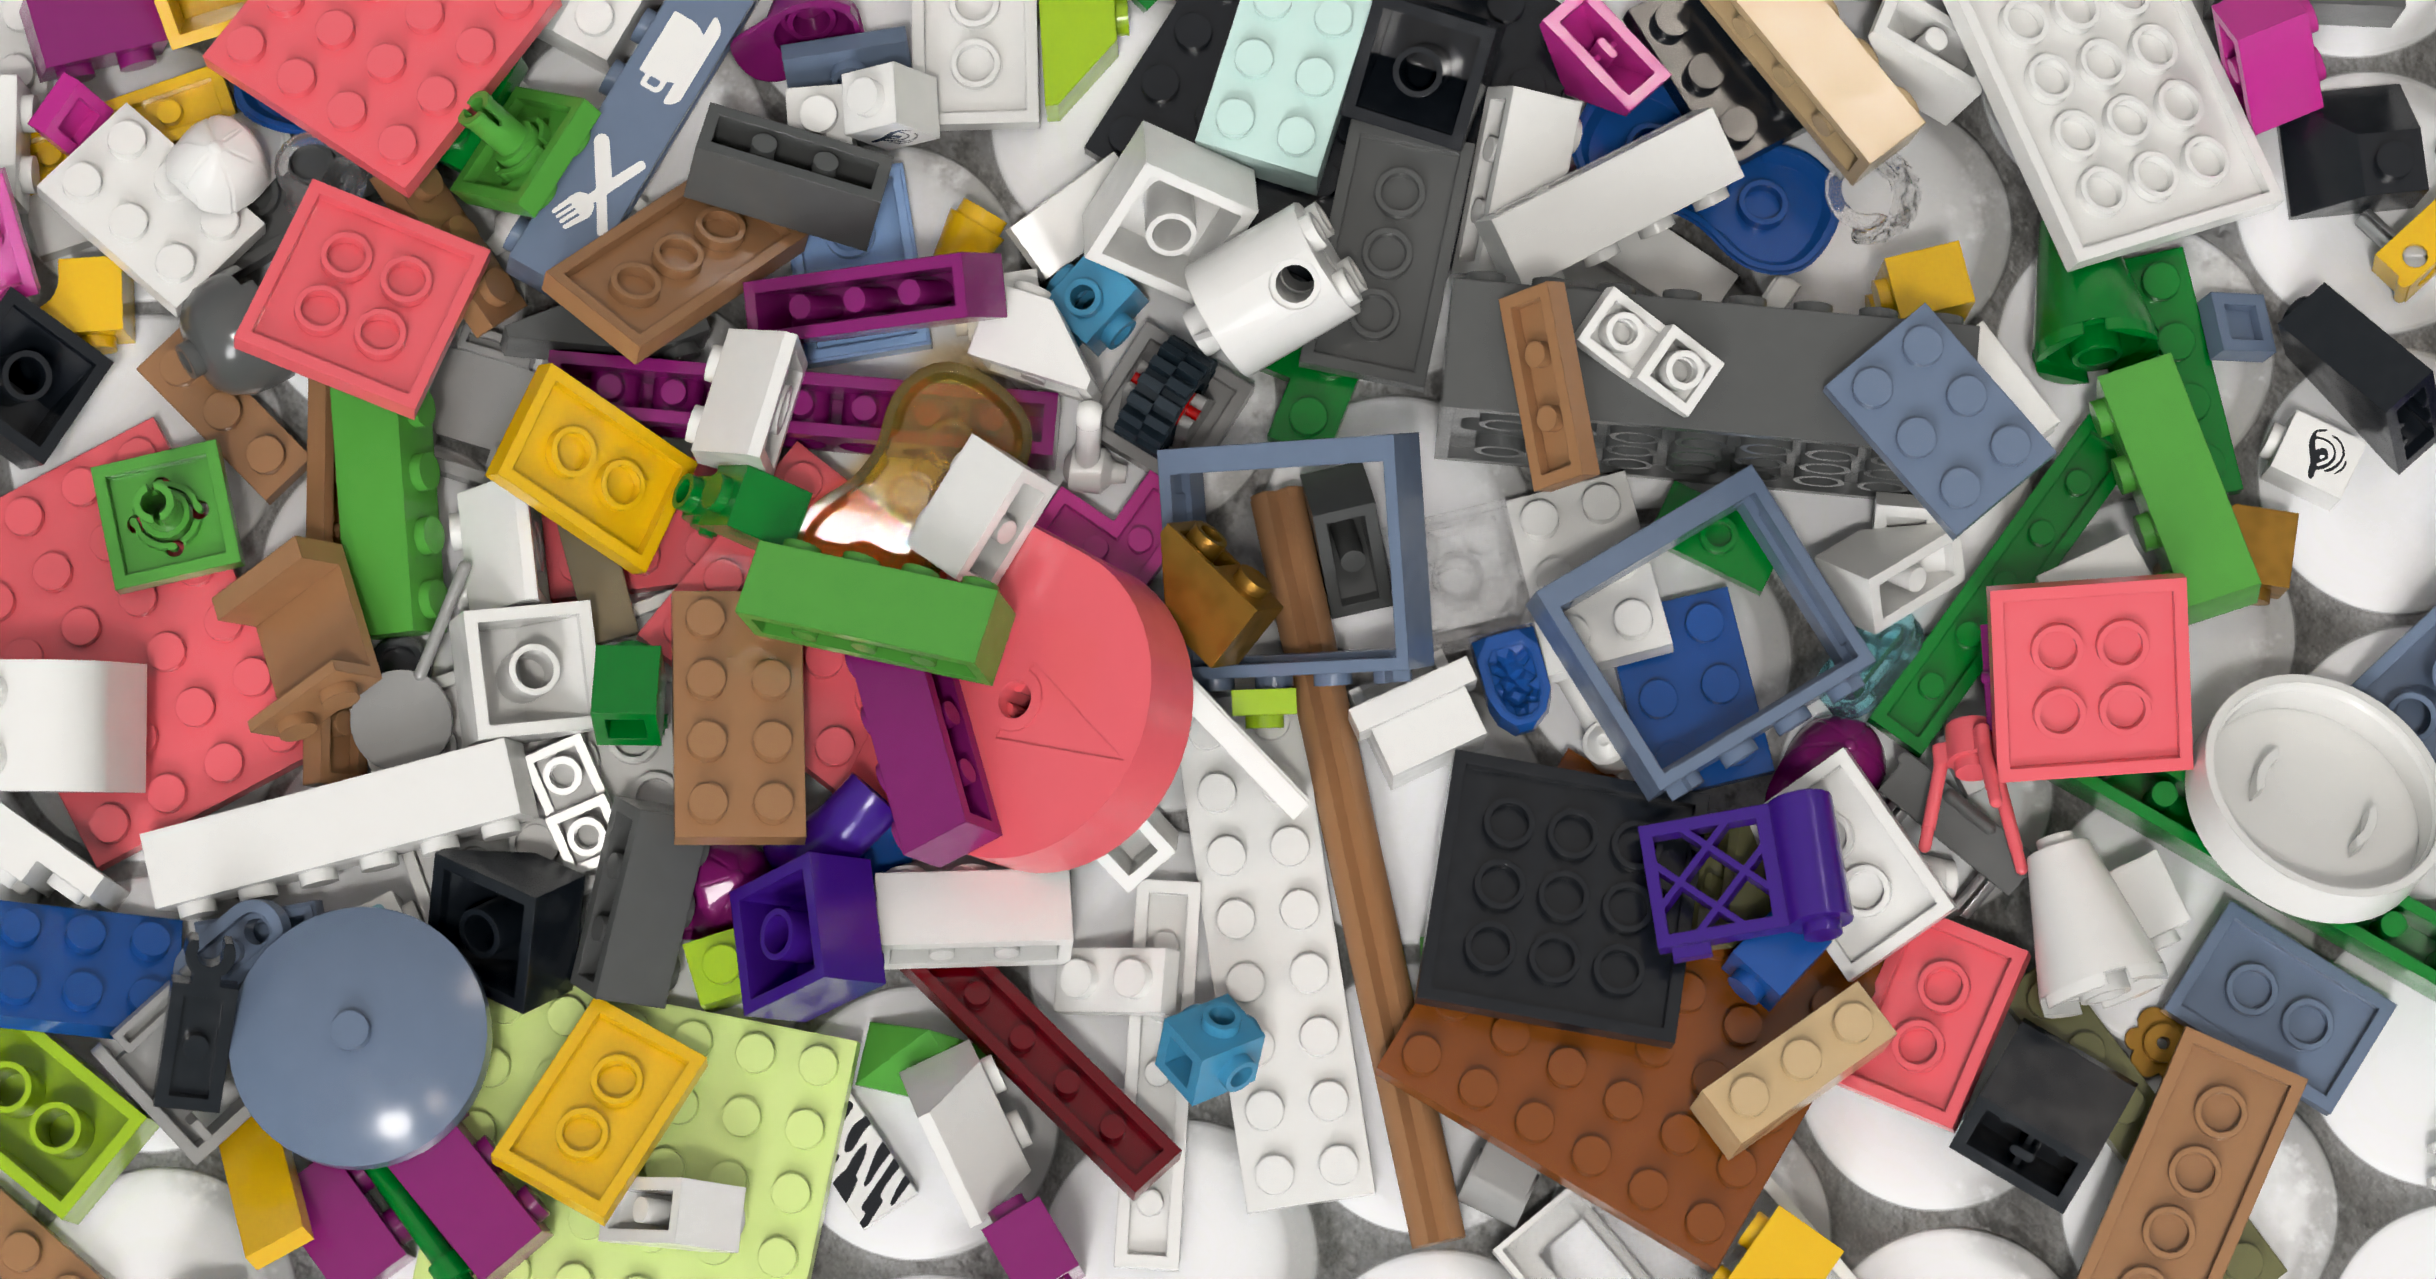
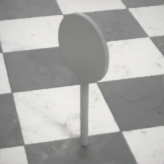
M466 560L461 561L457 567L415 671L392 670L382 673L383 679L360 695L359 701L352 706L350 727L354 742L366 759L382 769L440 755L450 740L453 729V713L450 702L443 689L434 680L429 678L427 674L471 570V564Z

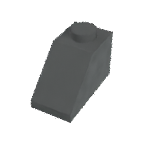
M1350 463L1301 474V484L1331 618L1336 619L1393 606L1376 502L1363 463Z

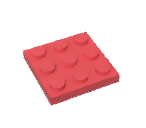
M312 179L234 336V348L415 420L488 267L491 250Z
M2183 573L1986 586L1993 756L1999 783L2193 770L2187 577Z

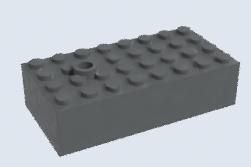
M1471 271L1467 273L1466 279H1453L1445 335L1434 459L1529 468L1498 299L1545 281L1565 282L1574 333L1607 287L1615 286L1665 326L1676 325L1725 363L1689 417H1682L1647 396L1577 347L1600 474L1609 475L1625 470L1627 477L1717 485L1752 464L1768 490L1874 500L1876 492L1913 495L1823 393L1825 385L1905 320L1898 319V311L1884 307H1864L1859 309V315L1832 313V305L1818 301H1798L1793 304V309L1767 307V300L1765 298L1753 295H1733L1728 297V303L1701 301V293L1687 289H1667L1663 291L1662 297L1636 295L1637 289L1627 284L1602 283L1597 286V289L1571 286L1570 281L1556 277H1536L1532 279V285L1505 283V275L1491 271ZM1935 313L1969 353L1978 360L1980 326L1964 325V318L1959 315Z

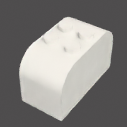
M0 659V792L146 793L147 664L96 660Z

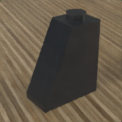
M2325 282L2311 295L2302 296L2289 306L2283 319L2278 323L2285 355L2384 462L2400 475L2436 443V384L2433 371Z

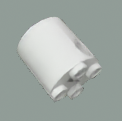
M1294 202L1185 266L1184 276L1196 305L1184 311L1183 318L1194 341L1206 356H1211L1222 349L1224 354L1246 377L1252 376L1361 312L1360 302L1363 301L1361 293L1368 289L1367 284L1351 257L1347 256L1340 260L1334 247L1328 240V238L1335 235L1334 229L1327 215L1317 202H1313L1305 208L1300 203ZM1300 265L1306 268L1312 274L1313 281L1300 282L1294 279L1289 274L1287 266Z

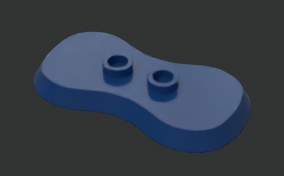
M1663 85L1660 86L1626 117L1587 103L1579 117L1582 122L1581 141L1577 150L1572 154L1576 169L1681 117V113ZM1780 145L1740 166L1745 177L1726 186L1730 196L1725 200L1698 212H1695L1693 205L1690 204L1673 213L1699 227L1727 256L1745 268L1769 275H1789L1800 272L1811 265L1828 246L1840 220L1842 193L1837 180L1818 159L1800 149L1788 145Z

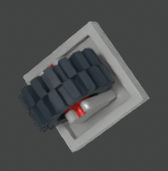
M1146 321L1101 391L1102 396L1099 402L1103 405L1101 445L1148 473L1151 470L1158 475L1157 450L1221 445L1254 393V386L1218 365L1217 360L1206 356L1201 350L1176 335H1169Z

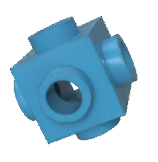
M1085 256L1075 266L1067 264L1053 276L1046 288L1051 293L1050 299L1054 301L1064 316L1078 347L1084 344L1097 357L1107 347L1113 350L1129 337L1136 325V321L1133 319L1149 302L1139 288L1126 276L1088 260Z
M1225 994L1203 1004L1190 1005L1182 1012L1164 1019L1155 1065L1191 1106H1194L1228 1091H1239L1250 1082L1255 1081L1265 1034L1261 1031L1257 1021L1252 1016L1246 1014L1229 994Z

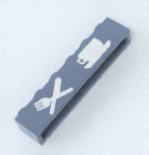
M665 0L658 12L649 7L647 8L630 38L638 46L627 64L619 59L615 60L598 92L604 94L606 98L598 109L601 115L590 131L591 136L588 144L581 153L573 157L559 179L556 194L550 203L541 209L537 216L531 220L521 215L508 234L503 245L505 250L511 252L508 257L506 273L551 298L541 290L546 271L628 218L729 53L730 43L741 33L760 0Z

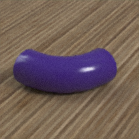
M852 772L821 806L808 816L806 815L805 845H763L765 857L773 869L807 852L859 858L892 826L894 819L889 802Z

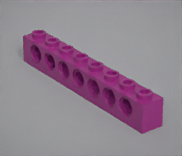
M549 350L548 363H553L663 438L685 439L692 410L696 404L705 406L712 384L704 380L707 363L645 358L635 365L625 356ZM805 372L782 448H791L798 441L808 450L952 462L973 433L1009 453L1031 469L1055 471L1061 417L1059 393Z

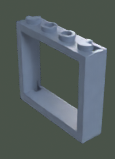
M1419 432L1157 450L1162 530L1167 523L1196 520L1207 523L1203 473L1383 461L1396 648L1245 655L1237 665L1210 668L1186 644L1192 676L1198 680L1206 691L1235 689V678L1250 677L1255 678V689L1293 687V675H1313L1314 686L1353 684L1352 673L1373 672L1374 684L1412 681V669L1434 666Z
M1752 464L1539 589L1526 604L1527 609L1648 802L1665 792L1671 801H1675L1705 782L1699 771L1719 759L1725 769L1745 759L1759 749L1753 739L1774 727L1779 737L1790 732L1812 717L1807 706L1827 695L1832 704L1848 697L1865 685L1860 674L1876 662L1871 651ZM1737 510L1833 661L1834 666L1662 769L1564 612Z

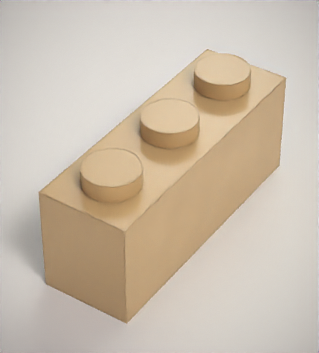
M1857 981L1704 1088L1691 1105L1690 1110L1729 1161L1882 1053L1898 1033Z

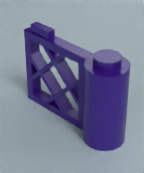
M1822 789L1795 790L1779 795L1766 804L1638 826L1658 950L1660 955L1672 953L1675 964L1713 957V945L1786 932L1803 934L1804 940L1807 942H1825L1840 937L1843 934L1842 928L1853 921L1854 915L1833 799L1829 791ZM1757 824L1760 845L1745 865H1742L1717 848L1730 829ZM1713 832L1707 839V841L1698 836L1700 834ZM1683 838L1700 850L1680 877H1678L1658 863L1655 842ZM1709 857H1712L1737 874L1717 902L1689 884ZM1762 860L1766 880L1754 872ZM1660 878L1672 885L1665 897H1663ZM1748 881L1769 895L1773 916L1745 921L1728 910L1727 907ZM1682 893L1710 910L1696 930L1670 934L1667 913ZM1719 918L1730 923L1714 926Z

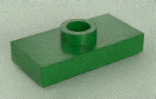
M1674 481L1655 521L1702 493ZM1737 510L1668 550V552L1759 596L1773 570V566Z

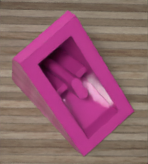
M1565 0L1539 24L1559 80L1565 87L1564 93L1570 97L1626 117L1672 75L1602 0Z

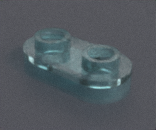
M1912 613L1876 635L1855 626L1876 659V662L1860 674L1865 685L1835 704H1832L1827 695L1820 699L1832 715L1855 719L1870 712L1915 658L1922 647L1924 632L1921 624ZM1831 658L1824 664L1818 675L1834 666Z

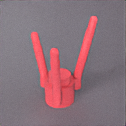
M1981 715L1955 718L1945 726L1946 742L1932 745L1933 771L1918 848L1922 853H1928L1931 849L1947 770L1952 768L1955 770V776L1960 780H1984L1989 803L1993 808H1998L2015 871L2019 875H2025L2028 871V866L2023 851L2024 848L2007 784L1999 783L1993 756V736L1990 726L1987 724V718Z

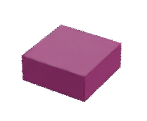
M63 72L27 124L60 152L69 156L109 119L114 110L82 82Z

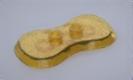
M948 361L933 363L917 370L906 378L893 394L884 416L877 444L868 460L851 479L820 498L807 510L797 539L816 546L823 554L842 557L844 551H855L873 557L879 561L881 566L901 570L903 564L912 563L927 567L940 574V568L904 544L915 526L918 515L932 499L948 473L952 460L963 449L972 433L1027 465L1033 439L1030 420L1014 396L991 377L977 369Z

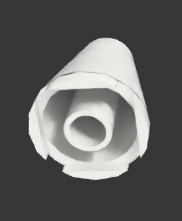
M2062 831L2039 839L2036 842L2038 851L2028 856L2027 866L2038 996L2044 1017L2056 1019L2082 1015L2080 1003L2081 1005L2101 1003L2103 1009L2142 996L2163 984L2162 979H2168L2165 964L2088 838L2075 839L2073 831Z

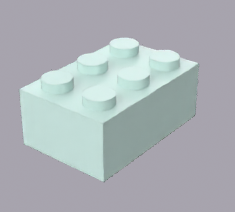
M1240 0L1195 144L1254 169L1255 178L1317 196L1342 117L1340 115L1373 0Z

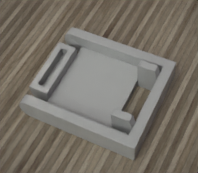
M464 323L456 345L458 349L448 348L430 386V393L436 408L435 419L432 424L434 447L439 436L489 451L490 453L485 465V470L487 471L535 373L532 370L536 359L504 356L500 346L502 334L488 331L479 338H476L468 324ZM542 360V364L548 363V360ZM436 457L440 467V476L475 487L492 481L484 476L485 471Z
M187 964L179 970L181 975L191 976V971ZM168 980L110 1032L111 1036L124 1049L116 1058L111 1050L100 1042L90 1052L197 1166L251 1117V1114L240 1097L206 1128L192 1113V1110L153 1106L152 1097L170 981ZM229 1055L224 1083L232 1076Z

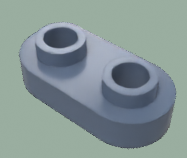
M251 899L241 901L198 935V954L205 959L217 957L222 951L224 936H232L236 958L231 970L223 975L221 980L237 981L238 988L240 989L249 970L262 953L281 935L292 928L290 919L286 911L279 904L271 900ZM259 919L263 920L269 929V935L263 943L255 938L253 932L254 925ZM184 948L179 952L174 962L173 974L181 975L179 970L186 965Z

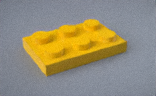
M553 363L538 365L484 476L631 574H641L647 572L676 511L672 504V498L678 482L685 474H693L698 463Z
M593 998L491 1153L492 1164L605 1227L708 1067L707 1057L605 1000Z

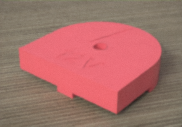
M1035 524L997 585L1000 588L999 592L1016 613L993 686L959 679L1003 834L967 855L1013 870L1028 873H1054L1071 870L1106 855L1134 834L1161 802L1176 775L1187 745L1193 711V677L1189 654L1179 626L1168 607L1153 590L1130 573L1109 564ZM950 575L946 577L947 580L960 582ZM868 734L849 775L852 772L855 773L888 801L887 794L877 779L876 765L878 760L871 735Z

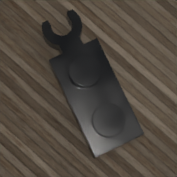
M190 932L184 942V954L186 964L191 971V976L171 974L152 1097L153 1106L220 1113L239 991L237 981L221 980V977L233 967L236 950L232 936H224L221 953L213 959L202 958L198 954V933Z

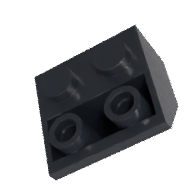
M2024 1018L1964 1118L1949 1148L2064 1214L2130 1101L2138 1083Z

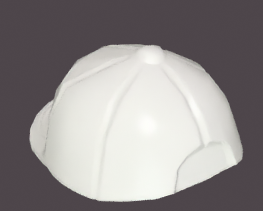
M242 112L231 116L220 114L211 116L189 127L167 155L166 175L169 182L173 183L185 197L196 204L198 209L216 214H232L253 203L285 168L292 151L291 136L288 133L263 127L253 122Z

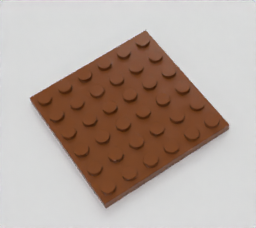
M1569 748L1557 766L1558 768L1619 778L1614 774H1604L1598 771L1588 759ZM1740 943L1734 948L1712 950L1713 957L1686 962L1676 1040L1671 1049L1414 1004L1374 1074L1713 1275L1812 1102L1729 1161L1690 1110L1691 1105L1704 1088L1858 981L1872 999L1876 992L1875 982L1885 960L1855 981L1848 982L1826 950L1819 960L1769 1012L1760 1003L1751 1005L1739 997L1728 983L1729 975L1721 969Z

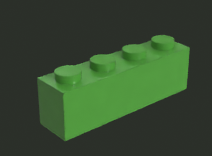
M2171 352L2098 376L2096 400L2089 402L2093 424L2100 438L2110 435L2118 456L2111 459L2115 481L2122 495L2132 493L2140 513L2133 516L2136 535L2145 553L2154 550L2162 572L2157 574L2183 573L2187 577L2188 626L2258 603L2261 580Z
M330 387L340 538L371 640H384L394 637L430 635L448 592L444 584L442 564L445 533L443 525L439 520L437 495L440 467L434 454L432 426L436 408L430 388L415 420H412Z
M792 538L785 539L783 545L759 540L735 609V613L757 636L993 686L1016 613L999 592L1000 588L983 578L964 576L961 582L940 578L939 574L921 565L905 563L902 565L901 570L881 566L879 561L860 552L844 551L842 557L823 554L816 546Z

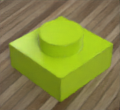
M1296 688L1231 690L1232 717L1245 716V729L1284 728V715L1297 714Z

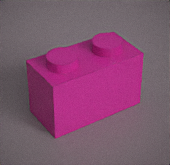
M2224 0L2211 6L2222 66L2255 135L2324 108L2320 81L2326 79L2327 73L2323 59L2313 44L2312 33L2319 30V24L2309 0Z

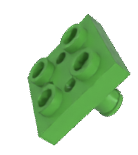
M518 86L514 88L503 107L486 91L474 93L469 98L467 104L471 105L476 114L473 116L466 109H463L458 120L461 125L469 128L482 140L453 183L450 191L469 205L535 218L538 212L547 206L555 196L557 183L573 157L581 153L588 144L591 136L590 131L600 117L601 112L585 98Z
M216 439L91 467L114 586L120 595L246 566L221 445ZM201 503L207 504L209 507L207 516L202 519L194 518L193 508L197 513L203 514L204 507ZM130 525L135 529L136 533L131 532ZM173 541H181L184 545L183 552L177 557L169 556L167 550L171 552L179 550V546Z

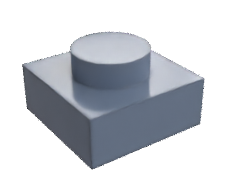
M2210 292L2197 302L2210 360L2263 363L2277 352L2263 294Z

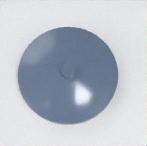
M352 907L329 911L314 916L285 932L262 953L249 970L239 989L229 1049L232 1075L239 1095L254 1120L275 1141L293 1153L309 1161L338 1169L368 1170L392 1166L407 1161L439 1143L459 1124L473 1105L482 1088L491 1058L493 1039L490 1007L485 990L470 962L453 943L427 923L398 911L376 907Z

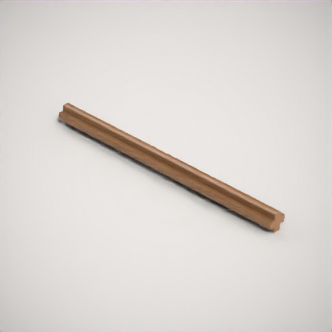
M1287 486L1277 491H1263L1251 496L1250 503L1265 572L1272 586L1270 593L1284 606L1283 610L1276 617L1283 653L1338 651L1302 486ZM1293 675L1294 686L1292 688H1296L1297 715L1313 784L1315 803L1372 1066L1375 1072L1378 1064L1415 1004L1358 740L1348 721L1350 703L1346 685L1314 686L1313 675ZM1374 1074L1412 1249L1465 1238L1464 1225L1439 1112Z

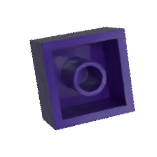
M807 852L729 892L744 1016L806 1023L886 984L885 960L881 946L876 907L877 897L873 884L870 859Z

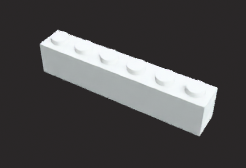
M500 738L139 835L155 909L179 913L180 920H193L218 913L217 902L239 897L240 902L251 899L271 900L279 896L278 886L299 881L301 889L316 888L339 881L337 871L360 865L362 873H371L398 866L400 864L398 855L421 849L422 857L435 856L436 852L443 849L459 850V839L482 833L483 841L512 837L522 832L520 823L537 819L539 814L523 743Z

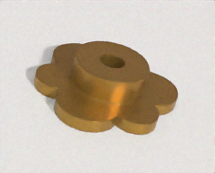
M2149 1007L2143 1010L2137 1020L2138 1027L2127 1031L2124 1037L2125 1045L2133 1051L2130 1061L2142 1077L2146 1078L2152 1077L2157 1073L2163 1078L2184 1029V1026L2160 1012L2161 1008ZM2159 1038L2167 1042L2166 1049L2158 1047L2157 1040Z

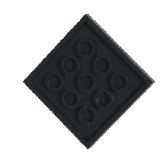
M1455 749L1450 769L1414 1003L1671 1049L1676 1040L1686 962L1675 964L1672 953L1662 955L1659 953L1638 826L1705 815L1708 813L1710 795L1690 791L1675 801H1671L1665 792L1648 802L1636 781ZM1704 834L1698 835L1704 839ZM1683 838L1655 842L1658 863L1678 877H1680L1700 850ZM1699 871L1689 883L1697 888ZM1660 878L1663 897H1665L1672 885ZM1684 893L1680 895L1667 913L1670 934L1691 930L1695 900Z

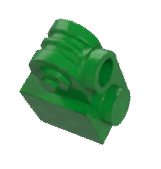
M720 465L717 472L712 476L698 477L691 473L685 474L675 488L672 504L675 509L683 512L682 519L698 531L700 536L713 539V537L721 535L756 551L759 540L783 545L784 540L787 538L797 539L813 493L750 465Z
M622 641L616 645H596L590 714L597 745L662 746V737L665 735V729H669V714L664 712L667 675L661 646H650L639 641Z

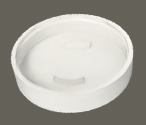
M2305 674L2275 675L2259 679L2232 694L2218 709L2193 745L2194 768L2193 770L2185 771V793L2192 822L2202 843L2222 870L2238 885L2254 897L2279 911L2302 919L2322 923L2345 924L2373 919L2387 913L2407 898L2436 862V763L2421 739L2397 714L2370 695L2352 686L2328 678Z

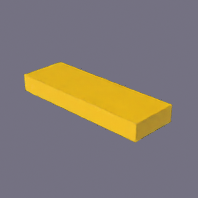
M251 1116L219 1145L245 1258L256 1270H259L314 1240L292 1151L275 1141Z

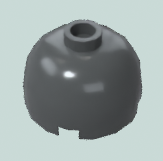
M237 265L229 266L217 272L192 290L182 304L179 319V328L184 342L176 345L175 349L182 366L191 378L196 379L203 375L215 389L230 395L257 394L295 376V372L234 348V336L259 288L253 280L240 285L235 278L242 269Z

